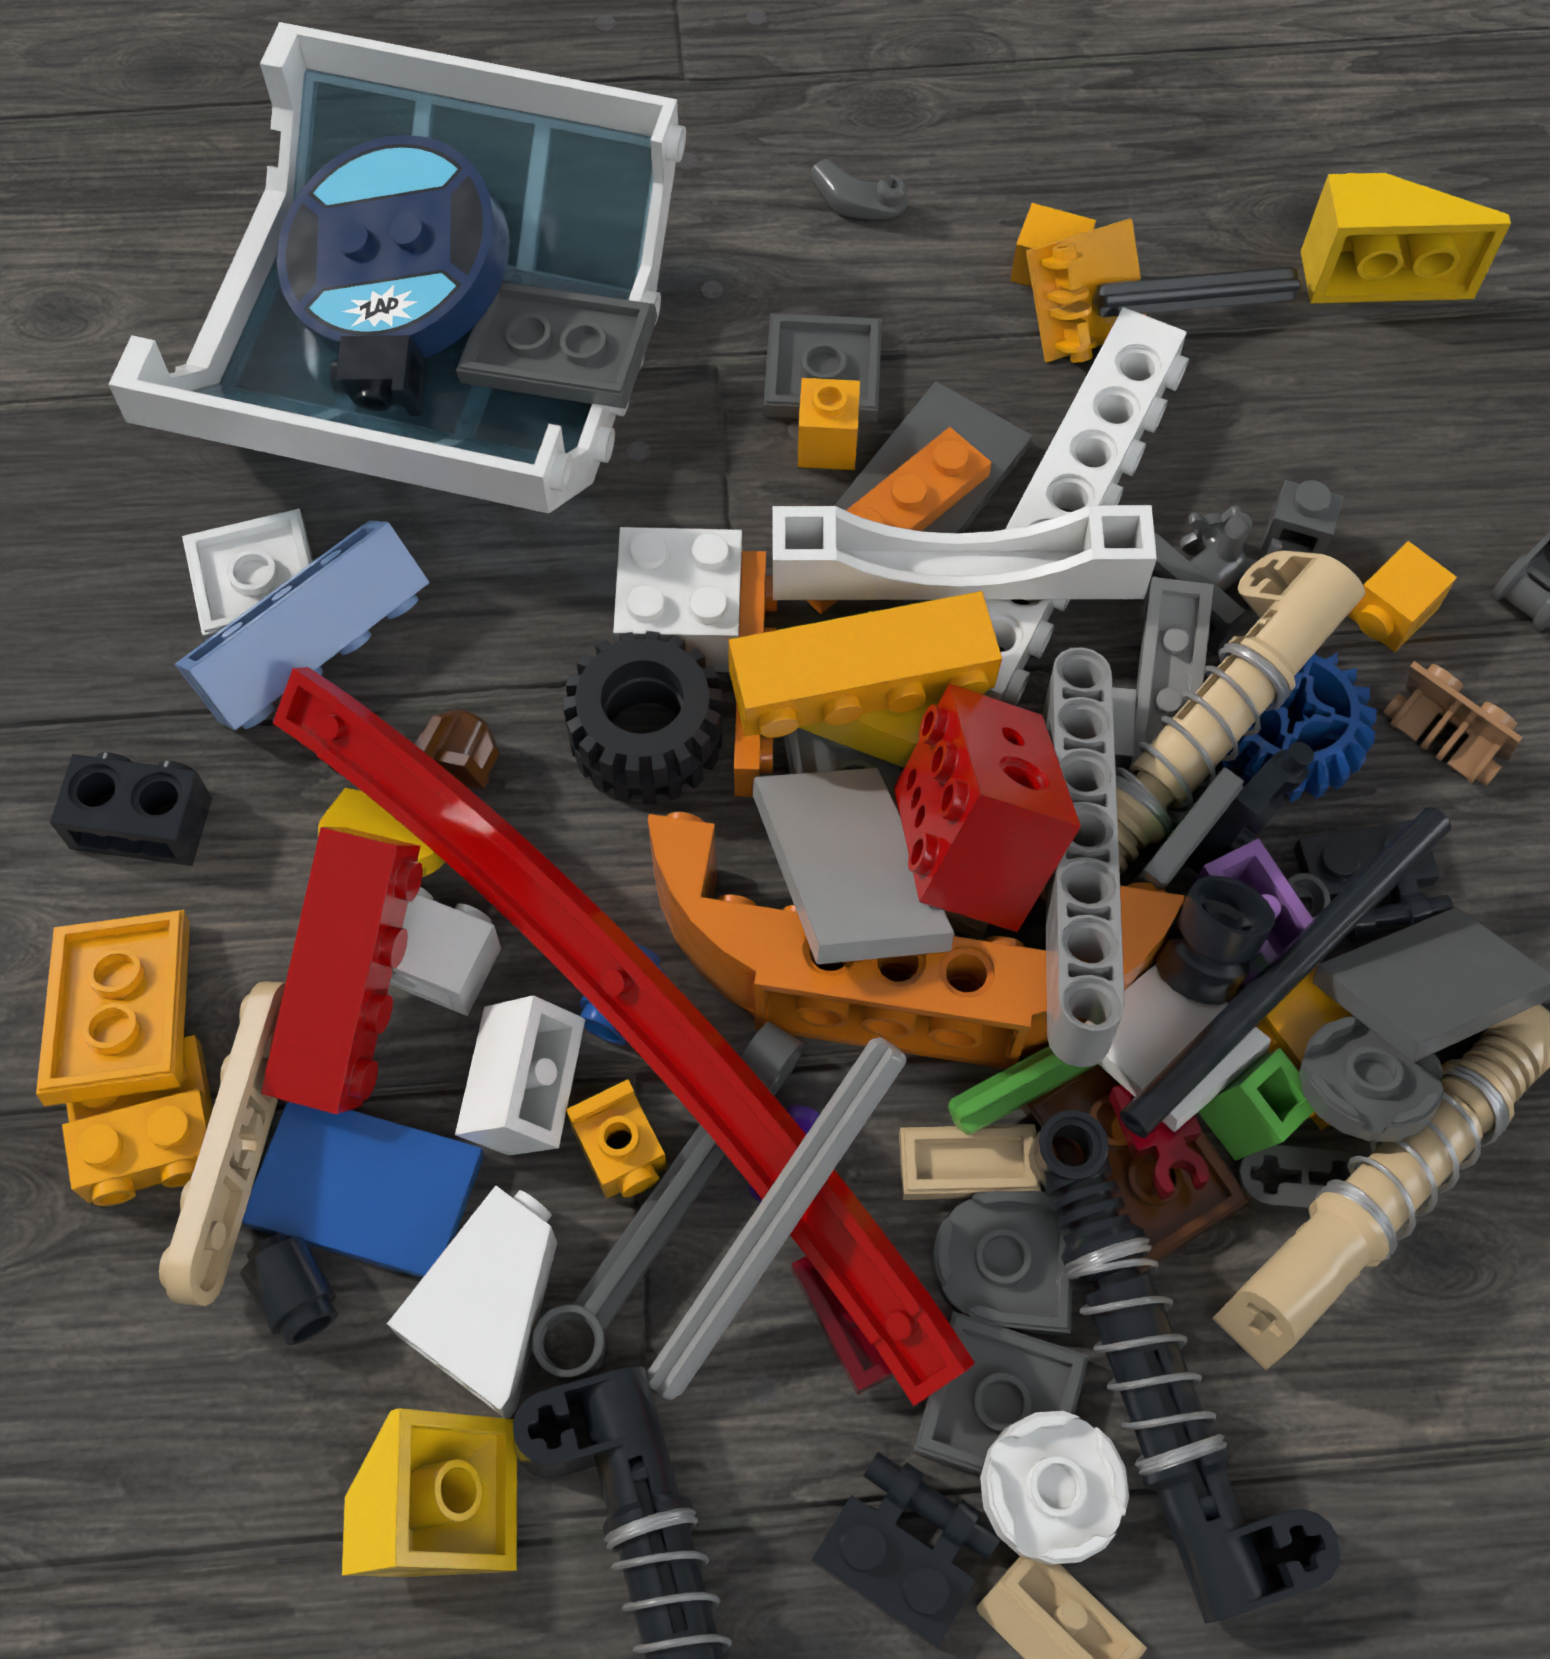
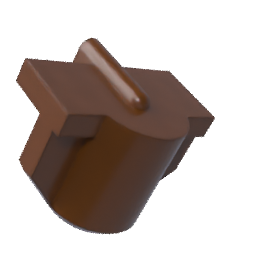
M461 709L449 710L432 716L426 729L419 735L415 743L417 747L467 788L469 786L485 788L490 779L488 774L499 755L490 726L477 715Z

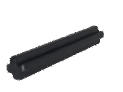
M1290 266L1106 282L1097 285L1096 291L1092 295V304L1095 305L1096 314L1106 318L1119 316L1123 307L1140 314L1290 301L1296 298L1297 291L1301 289L1302 280L1298 278L1297 269Z

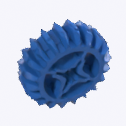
M1315 652L1295 675L1296 686L1288 699L1285 700L1279 709L1264 711L1260 715L1261 729L1257 734L1242 736L1237 742L1239 754L1235 760L1222 761L1223 768L1226 767L1228 770L1239 768L1244 772L1241 777L1244 781L1241 784L1245 787L1275 753L1280 750H1287L1295 742H1303L1309 745L1313 750L1314 759L1308 766V775L1302 784L1293 792L1286 793L1290 803L1299 799L1304 789L1315 800L1323 796L1329 786L1338 790L1346 784L1351 774L1353 775L1361 769L1366 761L1365 754L1369 752L1375 741L1374 735L1376 732L1371 728L1376 721L1377 710L1366 706L1370 700L1371 688L1353 686L1357 679V668L1341 671L1336 667L1338 664L1337 652L1326 659L1315 655ZM1291 706L1293 710L1290 719H1288V709ZM1289 721H1292V730L1290 734H1288L1287 728L1289 725ZM1254 722L1247 731L1252 730L1256 723ZM1233 748L1226 754V756L1231 755V753L1233 752Z

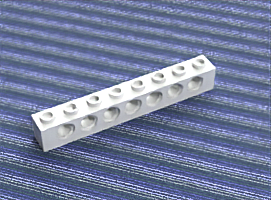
M1125 307L1122 308L1006 529L1029 526L1071 513L1061 509L1076 511L1088 505H1118L1124 487L1117 485L1123 473L1133 476L1146 446V443L1139 440L1144 430L1152 433L1156 431L1168 400L1161 397L1166 388L1176 391L1186 370L1189 358L1180 354L1187 331ZM1010 599L985 600L998 646L1006 651L1001 652L1002 662L995 688L988 689L983 695L1014 706L1018 704L1030 676V672L1023 670L1030 655L1037 658L1042 656L1054 629V624L1047 621L1054 608L1064 611L1070 599H1022L1029 603L1027 605L1016 604Z

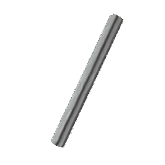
M880 1037L868 1042L647 1371L650 1387L657 1391L661 1397L672 1400L684 1392L906 1064L905 1054L891 1042Z

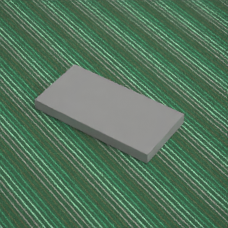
M878 768L754 777L753 797L816 964L951 951L954 931L944 910L919 902L913 872L908 869L909 854L901 818Z

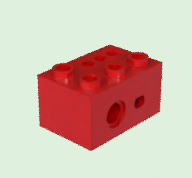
M949 684L938 705L932 704L926 710L920 724L919 741L894 785L909 854L908 869L913 872L920 903L1018 932L1079 831L1081 824L1043 715Z

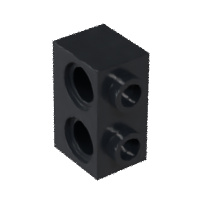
M109 752L99 753L96 757L72 754L50 824L71 850L193 866L212 797L198 772L180 762L161 761L158 765L135 763L122 755ZM114 794L107 803L93 807L100 798ZM176 803L169 812L155 815L156 811L163 805Z

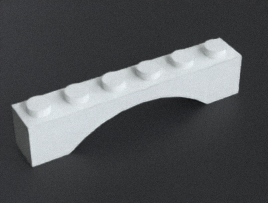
M1088 505L1064 516L1029 526L993 532L958 534L922 532L892 527L858 517L837 506H773V600H937L979 591L983 592L985 600L1144 599L1157 560L1152 505Z

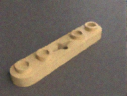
M259 982L242 1001L239 1013L240 1025L231 1053L224 1059L221 1067V1085L192 1178L186 1183L181 1194V1213L170 1246L164 1251L160 1260L159 1279L162 1286L166 1288L167 1295L173 1303L207 1306L218 1297L224 1284L278 1102L277 1098L261 1094L286 982Z

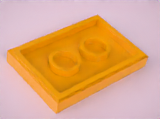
M184 910L54 927L36 1095L43 1106L181 1087L190 921Z

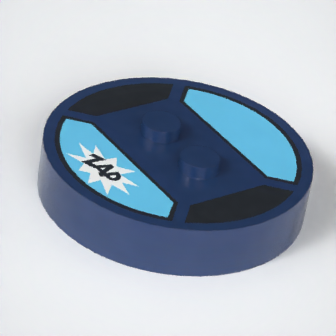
M415 135L382 137L359 144L338 155L323 166L301 189L286 215L280 232L277 249L279 282L282 292L296 316L326 347L339 355L341 336L409 335L423 357L428 358L448 348L466 335L489 309L506 273L509 259V231L502 207L478 170L462 153L443 142L428 137Z

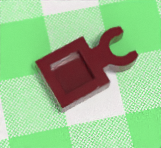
M1122 1085L1113 1087L1109 1094V1099L1132 1158L1136 1159L1149 1154L1153 1155L1156 1165L1152 1171L1151 1182L1157 1196L1162 1201L1171 1198L1175 1189L1169 1177V1170L1174 1168L1183 1169L1190 1175L1195 1190L1203 1189L1209 1181L1208 1166L1201 1155L1189 1149L1186 1143L1198 1140L1202 1133L1196 1115L1191 1117L1175 1132L1164 1122H1161L1146 1138H1141L1125 1126L1119 1114L1135 1097Z

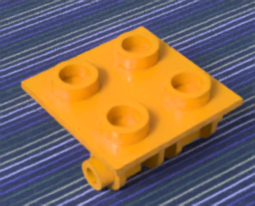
M1130 218L1026 250L1045 362L1069 355L1071 362H1084L1093 358V348L1104 344L1118 316L1102 318L1096 314L1095 305L1092 304V295L1095 293L1097 285L1106 282L1141 280L1133 221Z

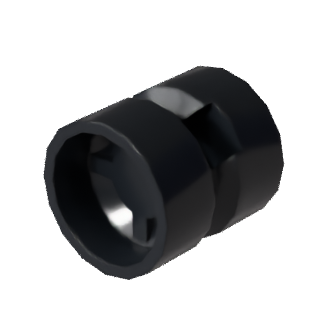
M1210 875L1197 879L1177 914V921L1167 934L1156 956V968L1161 978L1174 991L1189 1000L1208 1005H1221L1232 1001L1249 972V961L1254 960L1275 925V913L1269 902L1260 893L1241 881L1225 876Z

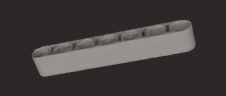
M1081 647L1065 650L1055 659L1043 706V718L1081 824L1079 831L1045 885L1047 1038L1051 1050L1057 1058L1066 1064L1088 1067L1101 1062L1109 1053L1123 1016L1125 1002L1112 672L1109 663L1101 654ZM1077 958L1088 960L1091 963L1082 962ZM1076 1018L1088 1019L1095 1025L1084 1024Z

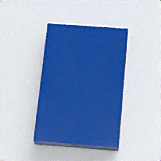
M287 1101L250 1193L242 1224L247 1228L271 1235L285 1234L287 1239L302 1237L308 1246L423 1279L457 1234L485 1154L481 1147L349 1110L336 1115Z

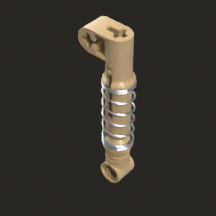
M1276 551L1255 562L1242 576L1238 585L1239 594L1260 619L1245 636H1234L1221 648L1219 652L1221 664L1218 667H1205V673L1208 676L1207 680L1195 693L1190 691L1183 692L1186 704L1173 718L1161 716V724L1164 726V729L1151 744L1139 742V749L1142 754L1131 765L1130 770L1132 774L1126 769L1116 768L1118 775L1116 776L1119 874L1122 875L1127 870V862L1133 863L1138 857L1139 853L1137 850L1143 851L1147 845L1160 844L1165 837L1169 836L1170 832L1174 829V824L1167 810L1186 812L1194 805L1193 792L1198 787L1211 784L1216 778L1215 767L1220 761L1236 759L1239 754L1237 745L1239 739L1242 736L1255 735L1261 729L1260 715L1264 711L1275 710L1281 707L1296 686L1295 675L1364 597L1365 589L1360 579L1343 563L1323 554ZM1255 722L1256 725L1254 726V728L1252 730L1247 731ZM1233 748V752L1231 753V755L1226 756V754ZM1211 773V777L1209 778V780L1203 782L1206 779V777ZM1188 799V804L1185 807H1181ZM1044 887V889L1042 890L1041 894L1039 895L1044 901H1045V887Z
M1541 1004L1489 1027L1473 1044L1472 1048L1464 1053L1462 1058L1451 1059L1441 1065L1443 1071L1441 1083L1444 1092L1434 1119L1420 1133L1403 1140L1382 1142L1377 1148V1141H1370L1373 1153L1368 1158L1363 1156L1350 1158L1348 1168L1351 1176L1346 1181L1337 1179L1328 1181L1327 1186L1322 1187L1309 1207L1310 1219L1299 1227L1296 1234L1289 1238L1212 1318L1261 1367L1267 1370L1286 1354L1345 1291L1348 1284L1361 1274L1360 1271L1364 1267L1374 1268L1383 1260L1389 1259L1396 1250L1397 1240L1411 1235L1416 1226L1415 1216H1423L1432 1212L1438 1201V1193L1454 1188L1459 1179V1169H1466L1474 1165L1481 1154V1147L1495 1142L1498 1136H1501L1502 1132L1506 1130L1515 1114L1514 1103L1550 1068V1012ZM1475 1148V1150H1474L1473 1154L1471 1155L1470 1159L1467 1160V1161H1465V1162H1463V1163H1461V1162L1471 1153V1151ZM1362 1161L1363 1163L1354 1170L1355 1163ZM1453 1172L1449 1182L1440 1186ZM1430 1195H1432L1428 1205L1416 1211L1422 1205V1203ZM1409 1219L1410 1221L1406 1229L1396 1234V1232L1401 1228V1226Z

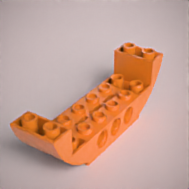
M673 812L667 816L648 815L653 870L661 909L676 943L695 970L723 997L754 1016V1028L756 1030H760L767 1022H772L790 1035L866 1047L870 1040L880 1037L891 1042L903 1053L1002 1069L1015 1065L1021 1057L1033 1055L1049 1046L1047 1038L1046 950L1026 948L1020 941L1010 937L992 936L981 941L956 937L954 933L951 951L816 964L794 905L786 906L781 910L757 906L754 901L738 895H722L717 900L713 899L717 882L715 824L706 823L698 816L684 812ZM1133 883L1127 887L1120 886L1124 990L1150 969L1184 902V895L1166 893L1164 889H1157L1151 883ZM1077 958L1082 962L1091 963L1088 960ZM1080 1017L1076 1018L1082 1023L1088 1020Z

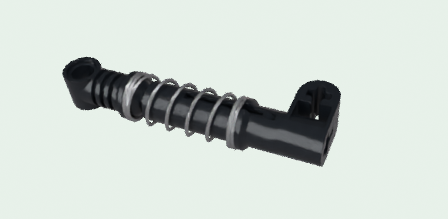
M1067 1110L1053 1115L1031 1143L1028 1155L1030 1169L1036 1179L1044 1185L1048 1197H1058V1199L1051 1203L1054 1213H1064V1216L1057 1220L1060 1230H1070V1233L1063 1237L1066 1247L1061 1256L1065 1266L1064 1271L1068 1272L1067 1278L1083 1279L1093 1284L1095 1292L1085 1296L1087 1304L1081 1307L1080 1313L1092 1315L1101 1339L1100 1342L1095 1344L1093 1350L1097 1353H1106L1115 1377L1108 1383L1107 1389L1120 1391L1128 1413V1417L1122 1421L1121 1427L1126 1430H1134L1143 1454L1135 1463L1136 1467L1140 1468L1138 1474L1142 1475V1480L1146 1487L1157 1492L1204 1623H1212L1234 1617L1319 1587L1330 1580L1339 1567L1341 1548L1338 1535L1330 1522L1318 1513L1305 1509L1271 1513L1245 1522L1226 1472V1466L1230 1459V1454L1226 1448L1227 1443L1223 1442V1435H1212L1209 1426L1215 1421L1216 1414L1203 1411L1195 1390L1202 1377L1197 1373L1188 1372L1180 1351L1185 1346L1187 1337L1174 1334L1166 1314L1171 1308L1173 1300L1160 1296L1152 1275L1157 1271L1159 1264L1155 1260L1142 1258V1256L1151 1251L1152 1246L1148 1244L1149 1239L1146 1238L1144 1228L1132 1223L1129 1214L1119 1215L1118 1211L1125 1208V1203L1122 1197L1113 1198L1112 1196L1119 1191L1117 1182L1106 1180V1178L1113 1174L1107 1158L1109 1149L1107 1134L1100 1122L1088 1113L1078 1110ZM1066 1137L1078 1143L1083 1151V1164L1080 1166H1069L1060 1162L1053 1153L1052 1140ZM1141 1265L1152 1266L1140 1276L1136 1269ZM1251 1532L1255 1533L1261 1550L1285 1547L1291 1543V1538H1301L1304 1542L1305 1551L1296 1556V1561L1267 1564L1275 1585L1274 1588H1270L1252 1541Z
M640 1366L621 1368L542 1390L528 1397L518 1408L513 1421L515 1453L520 1464L532 1475L544 1479L558 1478L589 1468H597L609 1514L602 1526L605 1536L604 1541L608 1543L607 1549L612 1552H618L620 1556V1561L613 1563L611 1568L615 1571L623 1569L631 1601L625 1603L622 1610L625 1612L634 1611L642 1641L636 1644L632 1651L636 1654L645 1653L646 1659H725L724 1654L731 1646L732 1641L727 1636L718 1634L713 1612L721 1600L718 1596L706 1591L701 1572L708 1564L709 1558L707 1555L695 1551L690 1532L698 1521L694 1517L696 1511L693 1510L691 1499L679 1493L646 1369ZM581 1403L592 1444V1446L580 1450L574 1429H569L570 1413L568 1409L569 1406ZM552 1420L553 1426L557 1431H564L561 1433L560 1447L548 1449L544 1439L537 1438L540 1432V1423Z

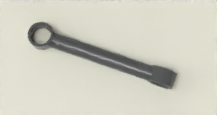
M767 1022L751 1040L741 1058L769 1091L775 1095L795 1068L803 1052L804 1043L772 1022ZM701 1125L693 1133L573 1305L555 1307L548 1311L537 1323L533 1333V1351L539 1364L552 1378L564 1383H570L592 1377L601 1368L607 1355L608 1346L605 1330L727 1157ZM568 1320H578L589 1324L595 1337L591 1358L582 1366L571 1370L554 1367L545 1354V1341L549 1332L558 1324Z

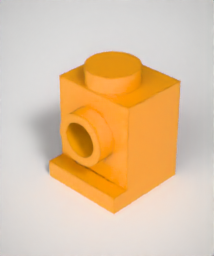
M628 1079L566 1109L573 1133L606 1199L618 1193H621L624 1198L640 1194L656 1184L660 1179L658 1173L667 1169L665 1153ZM625 1131L632 1136L630 1143L622 1149H613L606 1144L607 1140Z

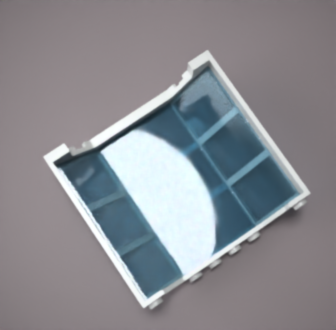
M279 22L260 62L272 103L271 129L281 131L278 167L267 166L265 191L186 364L176 366L175 372L169 373L155 340L131 335L108 384L125 421L539 512H552L593 484L600 462H609L615 441V430L612 426L616 415H625L628 405L626 409L461 384L456 369L470 336V330L448 348L425 358L427 361L422 416H410L403 406H391L385 411H370L356 406L348 395H336L332 389L330 368L332 361L338 359V354L326 347L296 316L282 292L277 271V249L281 228L293 201L301 189L323 166L338 155L359 144L382 137L396 135L428 137L443 142L462 153L478 170L502 207L509 231V259L503 282L655 304L658 317L661 294L656 292L675 165L676 162L681 161L686 143V127L678 125L677 99Z

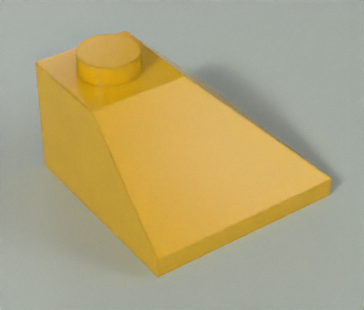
M402 1408L391 1410L345 1496L342 1576L419 1577L517 1571V1455L514 1446V1419Z

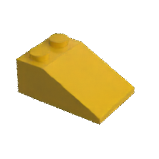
M1387 173L1328 174L1301 249L1310 304L1475 299L1511 225L1509 214Z

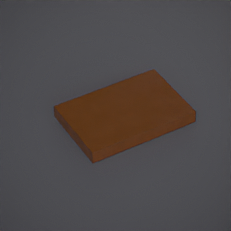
M1099 1064L1022 1106V1110L1030 1122L1035 1124L1038 1133L1050 1117L1061 1111L1078 1110L1090 1114L1100 1122L1107 1134L1109 1145L1107 1158L1113 1172L1106 1180L1117 1182L1119 1191L1112 1196L1113 1198L1122 1197L1125 1203V1208L1118 1211L1119 1215L1129 1214L1132 1223L1144 1228L1146 1238L1149 1239L1148 1244L1152 1246L1151 1251L1142 1256V1258L1159 1262L1243 1209L1251 1201L1203 1132L1198 1140L1186 1143V1145L1205 1160L1209 1170V1181L1203 1189L1195 1190L1191 1177L1185 1170L1180 1168L1169 1170V1177L1173 1182L1175 1191L1170 1199L1162 1201L1155 1193L1151 1182L1152 1171L1156 1165L1153 1155L1149 1154L1136 1159L1132 1158L1109 1099L1112 1088L1121 1084ZM1066 1137L1052 1140L1053 1153L1060 1162L1069 1166H1080L1083 1164V1151L1078 1143ZM1151 1265L1138 1266L1136 1268L1138 1274L1151 1267Z

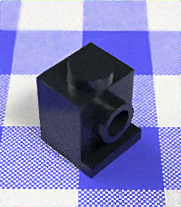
M409 335L341 336L338 359L332 361L330 368L331 386L336 395H348L356 406L366 410L385 411L391 406H403L410 416H422L427 361Z

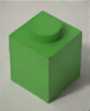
M1278 1048L1261 1056L1199 1110L1198 1113L1236 1161L1283 1142L1314 1112V1109L1303 1095L1299 1071L1282 1049Z

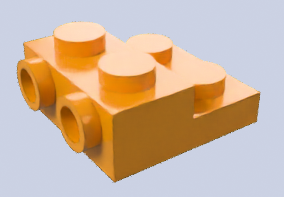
M195 1035L184 1037L181 1087L66 1103L69 1123L62 1124L71 1189L87 1203L93 1202L97 1206L117 1205L133 1199L136 1196V1190L158 1184L171 1188L183 1187L191 1180L213 1111L202 1044Z

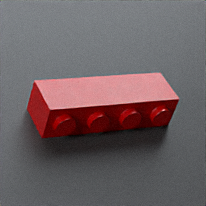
M320 827L261 1094L336 1115L362 1106L363 1100H367L371 1095L378 1076V1063L373 1060L378 1034H382L386 1029L393 1009V998L387 994L393 968H397L400 965L407 948L408 933L406 929L402 928L408 902L415 899L422 881L423 867L420 862H417L421 848L420 845L347 827Z

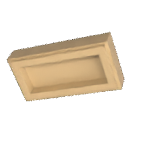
M1035 1124L988 1125L972 1135H966L960 1129L958 1130L956 1126L900 1128L902 1200L967 1199L978 1192L1041 1191L1040 1182L1030 1169L1028 1156L1031 1143L1036 1137Z

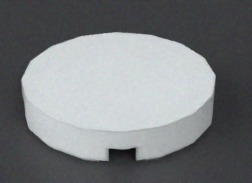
M1065 1411L1036 1412L1006 1427L988 1449L980 1477L983 1508L997 1536L1018 1555L1045 1565L1082 1562L1105 1549L1116 1535L1114 1532L1119 1527L1121 1516H1125L1129 1500L1126 1467L1112 1440L1099 1428H1093L1086 1421L1078 1419L1080 1418L1079 1416Z

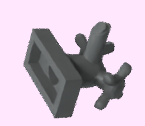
M1238 505L1231 506L1223 514L1212 512L1201 515L1198 512H1193L1189 515L1188 521L1194 532L1181 538L1180 547L1182 551L1191 550L1201 542L1205 546V549L1190 561L1158 533L1154 534L1157 560L1151 577L1214 584L1207 648L1215 655L1235 636L1246 611L1225 592L1240 580L1245 572L1258 561L1246 557L1242 550L1250 532L1252 521L1250 516L1244 513ZM1272 538L1267 555L1276 551H1282V542Z

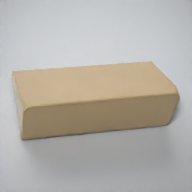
M1019 1556L977 1605L978 1613L1024 1659H1140L1147 1649L1061 1564L1045 1565Z

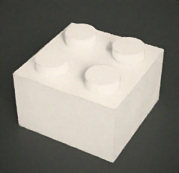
M620 527L613 630L615 644L620 643L619 634L633 632L634 639H645L646 631L660 632L661 641L669 642L672 636L685 640L687 653L697 648L705 656L706 668L713 666L715 672H729L728 639L739 637L742 530Z

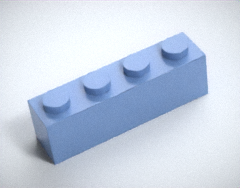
M369 520L174 665L220 724L233 730L238 729L240 726L244 729H249L262 722L273 712L275 707L272 702L284 693L292 668L309 667L319 675H322L323 669L321 665L338 652L341 655H346L361 647L371 637L368 629L385 616L388 619H393L411 609L418 601L416 593L430 582L390 523Z

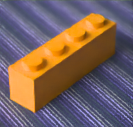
M982 591L728 639L729 672L745 737L762 734L764 737L776 738L794 732L799 726L826 722L830 725H843L855 721L862 714L885 709L895 713L912 711L922 706L926 701L941 699L949 684L983 695L988 689L995 688L1002 662L1001 652Z

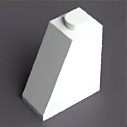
M495 1186L387 1324L401 1340L503 1418L510 1419L518 1407L532 1349L533 1333L539 1320L557 1240L552 1227L547 1223L552 1214L541 1203L521 1190L512 1198Z

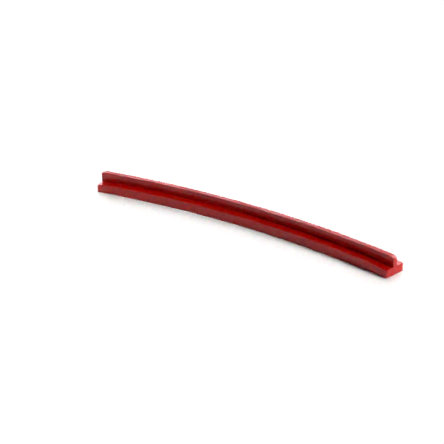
M309 667L292 668L273 724L316 753L317 757L340 773L405 826L462 876L536 946L661 1078L763 1200L806 1134L728 1042L650 958L587 895L491 807L419 747L345 691ZM834 1169L790 1233V1236L836 1295L869 1343L875 1346L912 1405L915 1406L966 1372L975 1364V1361L914 1272Z

